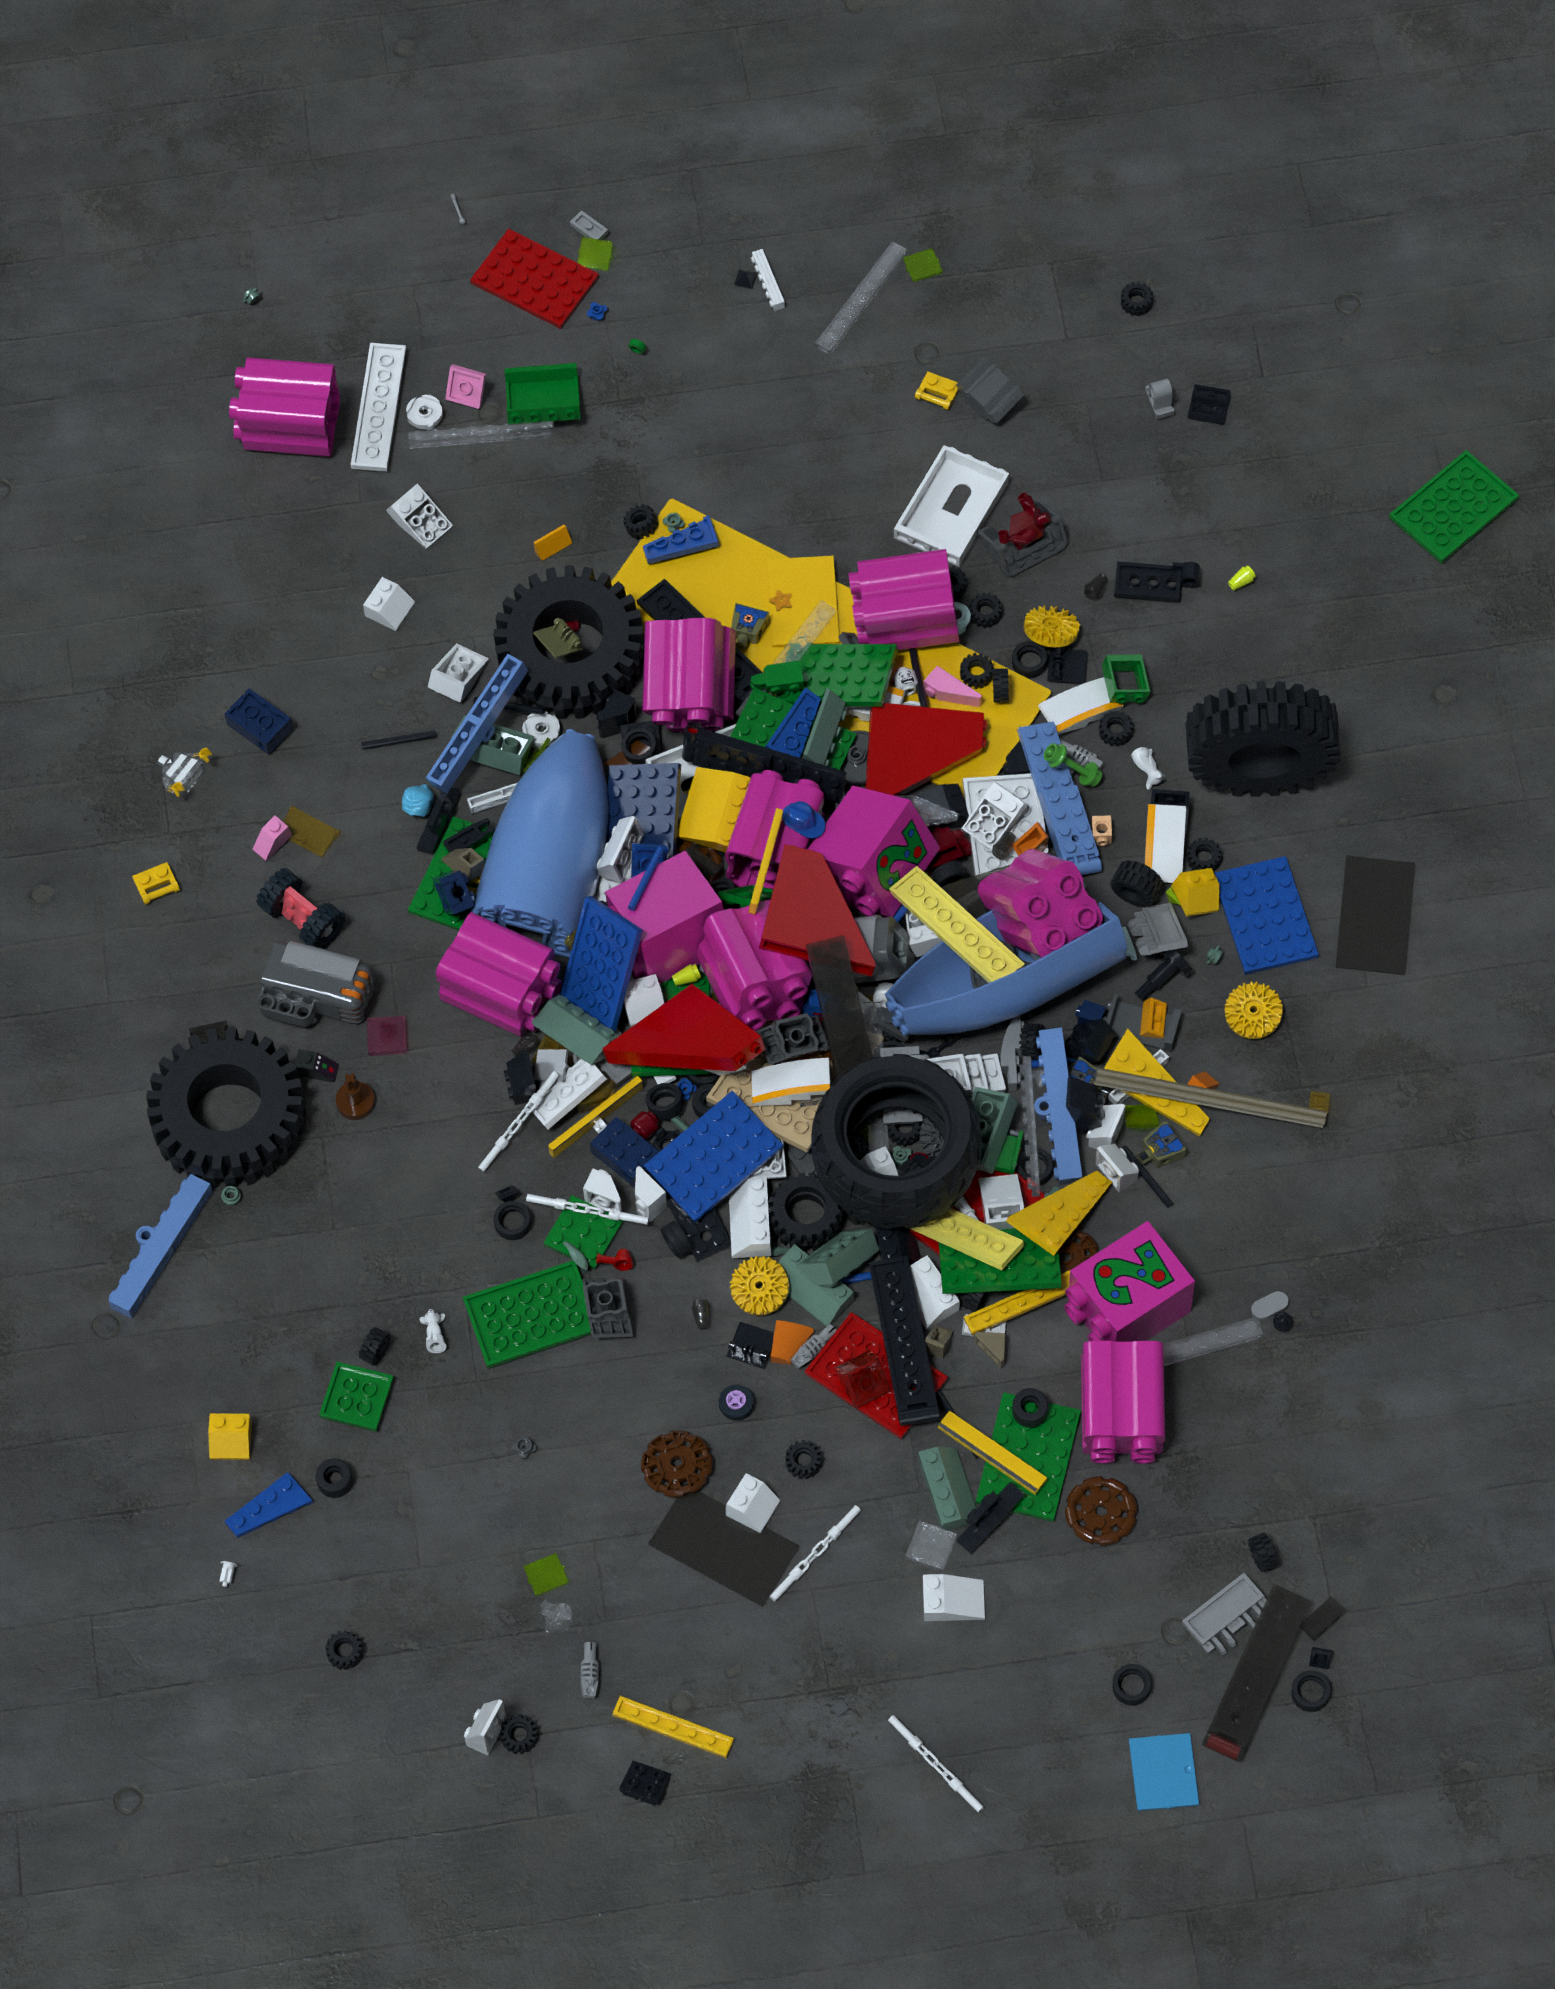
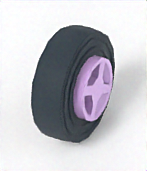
M738 1384L726 1387L720 1393L718 1399L721 1413L731 1420H742L748 1417L754 1407V1398L750 1390Z

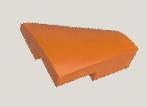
M776 1320L771 1362L791 1365L790 1359L798 1351L799 1347L814 1334V1328Z

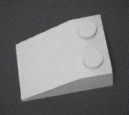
M456 643L432 669L428 688L452 700L461 702L469 694L487 665L489 658Z
M946 1574L923 1575L924 1621L985 1620L983 1580Z
M498 1699L485 1703L481 1709H477L473 1717L475 1721L472 1727L469 1726L464 1734L466 1746L487 1756L489 1755L500 1734L502 1723L505 1724L506 1714L502 1700Z

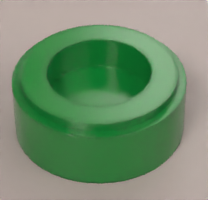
M631 339L628 344V348L637 354H644L647 348L638 339Z

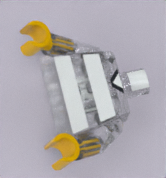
M203 748L197 753L175 752L170 759L162 755L157 764L162 767V782L166 791L175 794L177 797L180 795L185 797L205 772L202 761L208 763V756L213 755V753L208 748Z

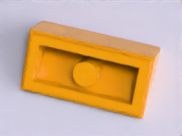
M562 525L534 541L535 553L542 561L572 544L566 526Z
M1152 997L1143 1002L1140 1036L1164 1038L1167 1003Z

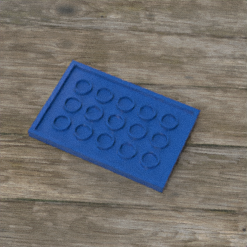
M1286 856L1214 873L1219 882V899L1244 975L1318 958L1319 954Z
M587 896L583 904L560 995L566 997L575 1006L582 1008L591 1017L598 1019L601 1024L611 1028L615 1033L643 930L594 897Z
M732 1090L644 1165V1168L694 1222H697L784 1148V1146Z

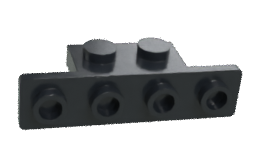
M451 787L447 794L442 791L440 792L416 847L418 851L434 853L460 794L458 788Z
M1009 1482L998 1495L992 1492L984 1496L981 1500L982 1504L968 1514L966 1522L969 1527L960 1535L957 1542L967 1552L972 1554L1021 1501L1025 1494L1012 1482Z

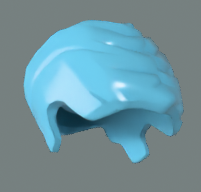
M428 785L411 786L404 790L402 796V810L411 816H426L430 813L434 794Z

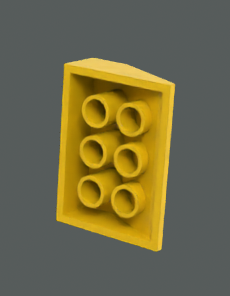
M696 767L677 830V838L726 853L751 777L734 772Z

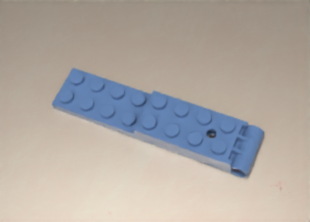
M1054 721L1019 727L1017 730L1056 856L1073 862L1081 875L1101 872L1102 866L1098 858V849L1078 787L1073 783L1068 766L1061 763L1058 767L1052 768L1044 759V752L1050 744H1061Z

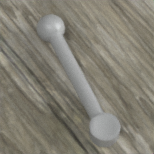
M450 194L460 218L459 223L464 225L466 220L461 214L455 194Z

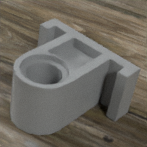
M1168 378L1149 383L1148 386H1145L1146 394L1156 418L1160 419L1174 415V408L1171 406L1172 388Z

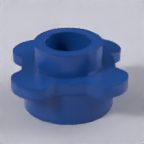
M592 302L590 310L587 311V316L596 321L602 320L604 312L607 311V306Z
M686 1078L681 1079L677 1085L683 1100H689L690 1095L697 1090L696 1085H692Z

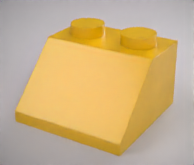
M1212 868L1181 872L1171 887L1186 917L1218 912L1219 882Z
M210 1413L208 1430L210 1459L250 1460L252 1432L250 1414Z

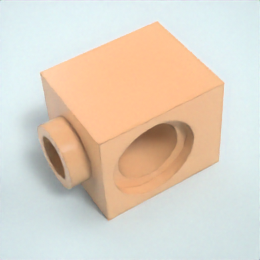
M1111 815L1092 816L1091 830L1095 843L1098 846L1111 844Z

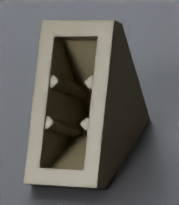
M934 1325L925 1339L927 1354L943 1359L953 1331Z
M976 1332L974 1334V1343L1000 1369L1003 1368L1005 1333Z

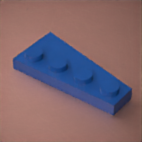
M709 515L703 517V520L696 523L694 521L688 524L689 527L681 531L677 529L668 537L663 536L644 545L643 552L647 563L650 564L719 546Z
M805 688L765 747L800 758L821 698Z
M632 843L631 878L646 871L657 847L664 849L658 864L666 861L669 848L666 845Z
M287 1472L226 1519L225 1524L239 1538L261 1528L262 1525L270 1521L278 1520L279 1517L287 1513L291 1514L297 1511L302 1506H308L313 1501Z

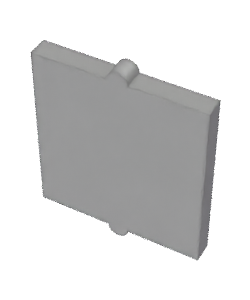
M538 1049L536 1063L534 1064V1081H546L553 1071L560 1075L556 1081H564L566 1068L568 1067L569 1050Z

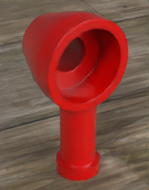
M627 1249L618 1250L615 1257L597 1253L596 1263L612 1264L615 1269L620 1271H627L633 1267V1259L630 1251Z

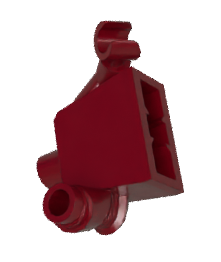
M1026 492L1021 493L1017 498L1024 511L1011 516L1009 532L1007 530L999 531L1000 543L1007 544L1011 541L1018 550L1042 537L1045 524L1051 522L1050 514L1047 511L1041 514L1040 509L1035 506L1032 496Z
M937 827L933 830L931 834L940 849L924 873L929 876L932 874L929 871V867L932 869L964 855L972 854L971 841L966 838L963 830L951 831L949 827Z

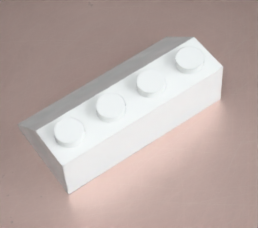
M767 1177L747 1178L729 1194L732 1258L771 1256Z

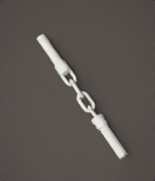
M553 1071L540 1089L531 1096L518 1117L508 1127L503 1136L499 1137L493 1149L479 1165L478 1168L484 1172L499 1152L504 1150L513 1134L516 1133L534 1108L543 1100L542 1097L560 1076L558 1073ZM524 1112H525L526 1115H525V1116L522 1118V1120H521L520 1117H521V1116L524 1114ZM517 1123L518 1125L513 1131L511 1128Z
M527 1194L526 1198L528 1202L553 1206L561 1210L570 1209L575 1212L595 1214L617 1221L620 1219L648 1225L649 1217L624 1213L616 1209L597 1208L583 1203L567 1202L565 1199L560 1198L553 1199ZM577 1205L585 1207V1211L577 1209ZM604 1211H608L609 1215L603 1214Z
M855 1505L836 1526H833L827 1532L828 1536L817 1543L812 1549V1553L790 1571L789 1576L769 1596L773 1601H776L794 1581H797L809 1568L810 1563L828 1548L832 1540H836L841 1535V1531L861 1511L860 1508ZM821 1544H822L823 1546H825V1547L818 1553V1551H817L816 1549H817ZM802 1564L806 1566L803 1570L799 1568Z
M892 1715L888 1721L909 1741L908 1744L915 1751L917 1750L923 1755L924 1759L949 1783L948 1785L955 1792H958L978 1813L982 1811L984 1806L963 1786L964 1784L939 1762L937 1757L923 1745V1742L917 1736H914L895 1715ZM928 1755L935 1760L933 1763L927 1757ZM939 1765L944 1770V1772H942L937 1766ZM948 1775L953 1778L951 1781L947 1778Z

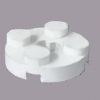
M421 395L422 397L413 398L407 405L408 422L418 429L429 431L434 429L443 417L442 406L437 398L431 395ZM424 409L428 410V414L423 415L421 411H424Z
M546 711L544 715L531 713L525 723H523V733L534 736L532 747L549 746L558 739L560 734L558 719ZM539 726L546 727V730L543 732L537 731Z

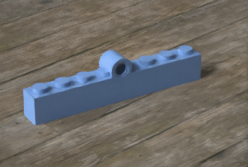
M509 654L506 655L426 776V779L433 787L447 794L480 743L490 740L495 730L493 723L528 672L527 667L522 661Z
M1062 1027L1039 1030L1040 1037H1036L1037 1049L1041 1048L1042 1055L1038 1057L1040 1067H1044L1045 1073L1041 1074L1042 1086L1046 1085L1047 1092L1043 1093L1044 1096L1039 1097L1035 1101V1113L1038 1118L1047 1120V1123L1052 1125V1130L1048 1131L1050 1142L1054 1141L1055 1149H1051L1052 1160L1057 1161V1167L1054 1168L1055 1179H1059L1060 1185L1074 1183L1083 1177L1076 1125L1066 1108L1069 1074ZM1042 1106H1048V1107H1049V1108H1048L1047 1110H1045V1111H1043V1110L1040 1109Z
M190 1174L187 1179L185 1178L182 1181L178 1194L172 1197L167 1211L164 1210L162 1212L158 1225L153 1228L142 1226L137 1230L136 1239L140 1247V1253L137 1258L132 1259L128 1272L121 1276L117 1289L110 1293L109 1303L111 1309L132 1319L213 1192L210 1183Z

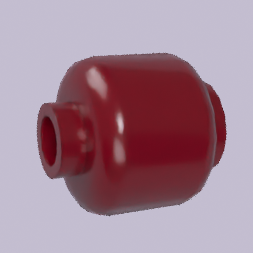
M641 1111L630 1121V1126L638 1135L647 1140L658 1130L659 1121L652 1112Z

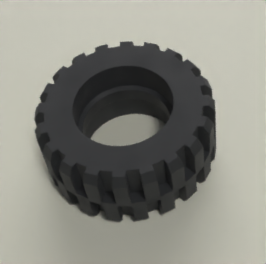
M799 1173V1177L789 1176L787 1182L782 1180L779 1183V1189L774 1188L772 1197L769 1199L770 1227L773 1229L775 1237L780 1238V1242L784 1245L790 1244V1248L795 1244L802 1251H807V1248H812L813 1251L817 1250L818 1246L827 1243L829 1239L834 1238L837 1232L841 1230L843 1209L832 1200L819 1178L816 1177V1174L810 1173V1176H805V1173ZM811 1200L823 1207L824 1215L814 1223L800 1224L793 1221L788 1216L787 1211L798 1201Z

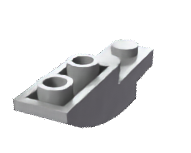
M1020 1015L1011 1020L1003 1039L999 1063L1002 1074H1007L1008 1092H1015L1017 1084L1021 1082L1020 1073H1017L1016 1067H1019V1056L1022 1055L1019 1041H1021L1020 1034H1022L1021 1029L1023 1028L1024 1020H1021Z

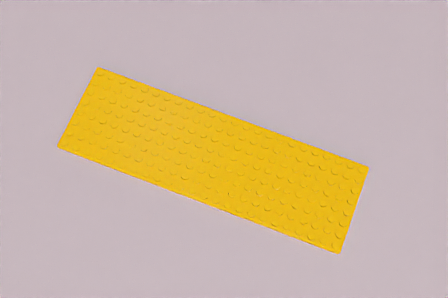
M669 499L657 516V530H654L653 534L650 533L649 537L646 538L644 536V539L640 540L611 581L612 586L619 581L625 588L626 596L629 594L633 596L636 610L639 609L644 634L645 622L654 620L637 604V599L665 578L705 618L716 619L721 622V625L731 628L736 603L768 611L770 622L758 643L752 644L747 642L746 648L739 650L762 672L766 665L785 663L790 646L773 647L767 559L789 557L710 518L719 546L648 564L643 552V546L663 536L668 537L672 535V532L668 531V527L663 524V519L668 514L678 513L681 520L684 521V526L677 528L680 531L689 527L688 524L694 521L696 523L703 520V517L707 516L675 499ZM835 581L839 635L842 632L855 633L857 636L851 589ZM957 642L916 648L923 685L924 680L936 666H939L963 682L960 678L961 662H963L964 658H967V655L973 656V653L977 655L979 653ZM909 649L897 651L889 686L895 687L892 677L899 668L906 667L912 669ZM991 660L993 669H1008ZM981 667L969 669V672L973 675H981L985 672ZM1008 669L1009 702H994L993 677L989 685H984L981 689L980 686L977 689H974V686L971 687L982 695V705L980 707L940 701L934 697H929L925 693L928 707L984 713V719L987 720L986 731H983V737H986L985 748H982L980 755L930 780V782L938 786L941 784H959L963 799H965L963 778L998 776L1003 765L1006 764V756L1020 740L1017 732L1018 728L1030 726L1040 712L1038 705L1048 700L1051 690ZM917 689L914 694L904 696L901 705L907 701L919 702ZM845 715L843 721L839 720L838 725L845 729L869 732V721H861L858 716Z

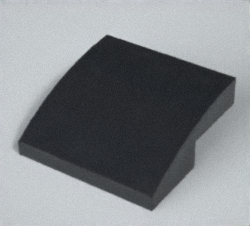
M1195 384L1188 418L1223 424L1230 390Z

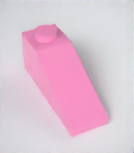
M936 666L924 680V690L929 697H934L940 701L976 707L982 705L981 694L939 666Z

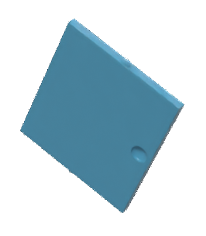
M1190 1733L1129 1739L1137 1811L1199 1805Z

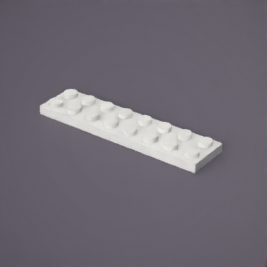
M370 343L351 469L386 472L388 470L406 345Z

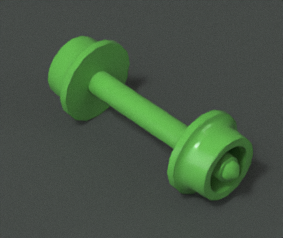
M1052 743L1046 748L1044 759L1052 768L1058 767L1061 763L1080 773L1079 781L1084 786L1094 787L1100 782L1102 771L1094 762L1088 763L1085 767L1066 757L1067 749L1063 744L1057 745Z

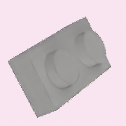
M583 211L579 212L570 221L571 227L596 245L608 235L607 228Z

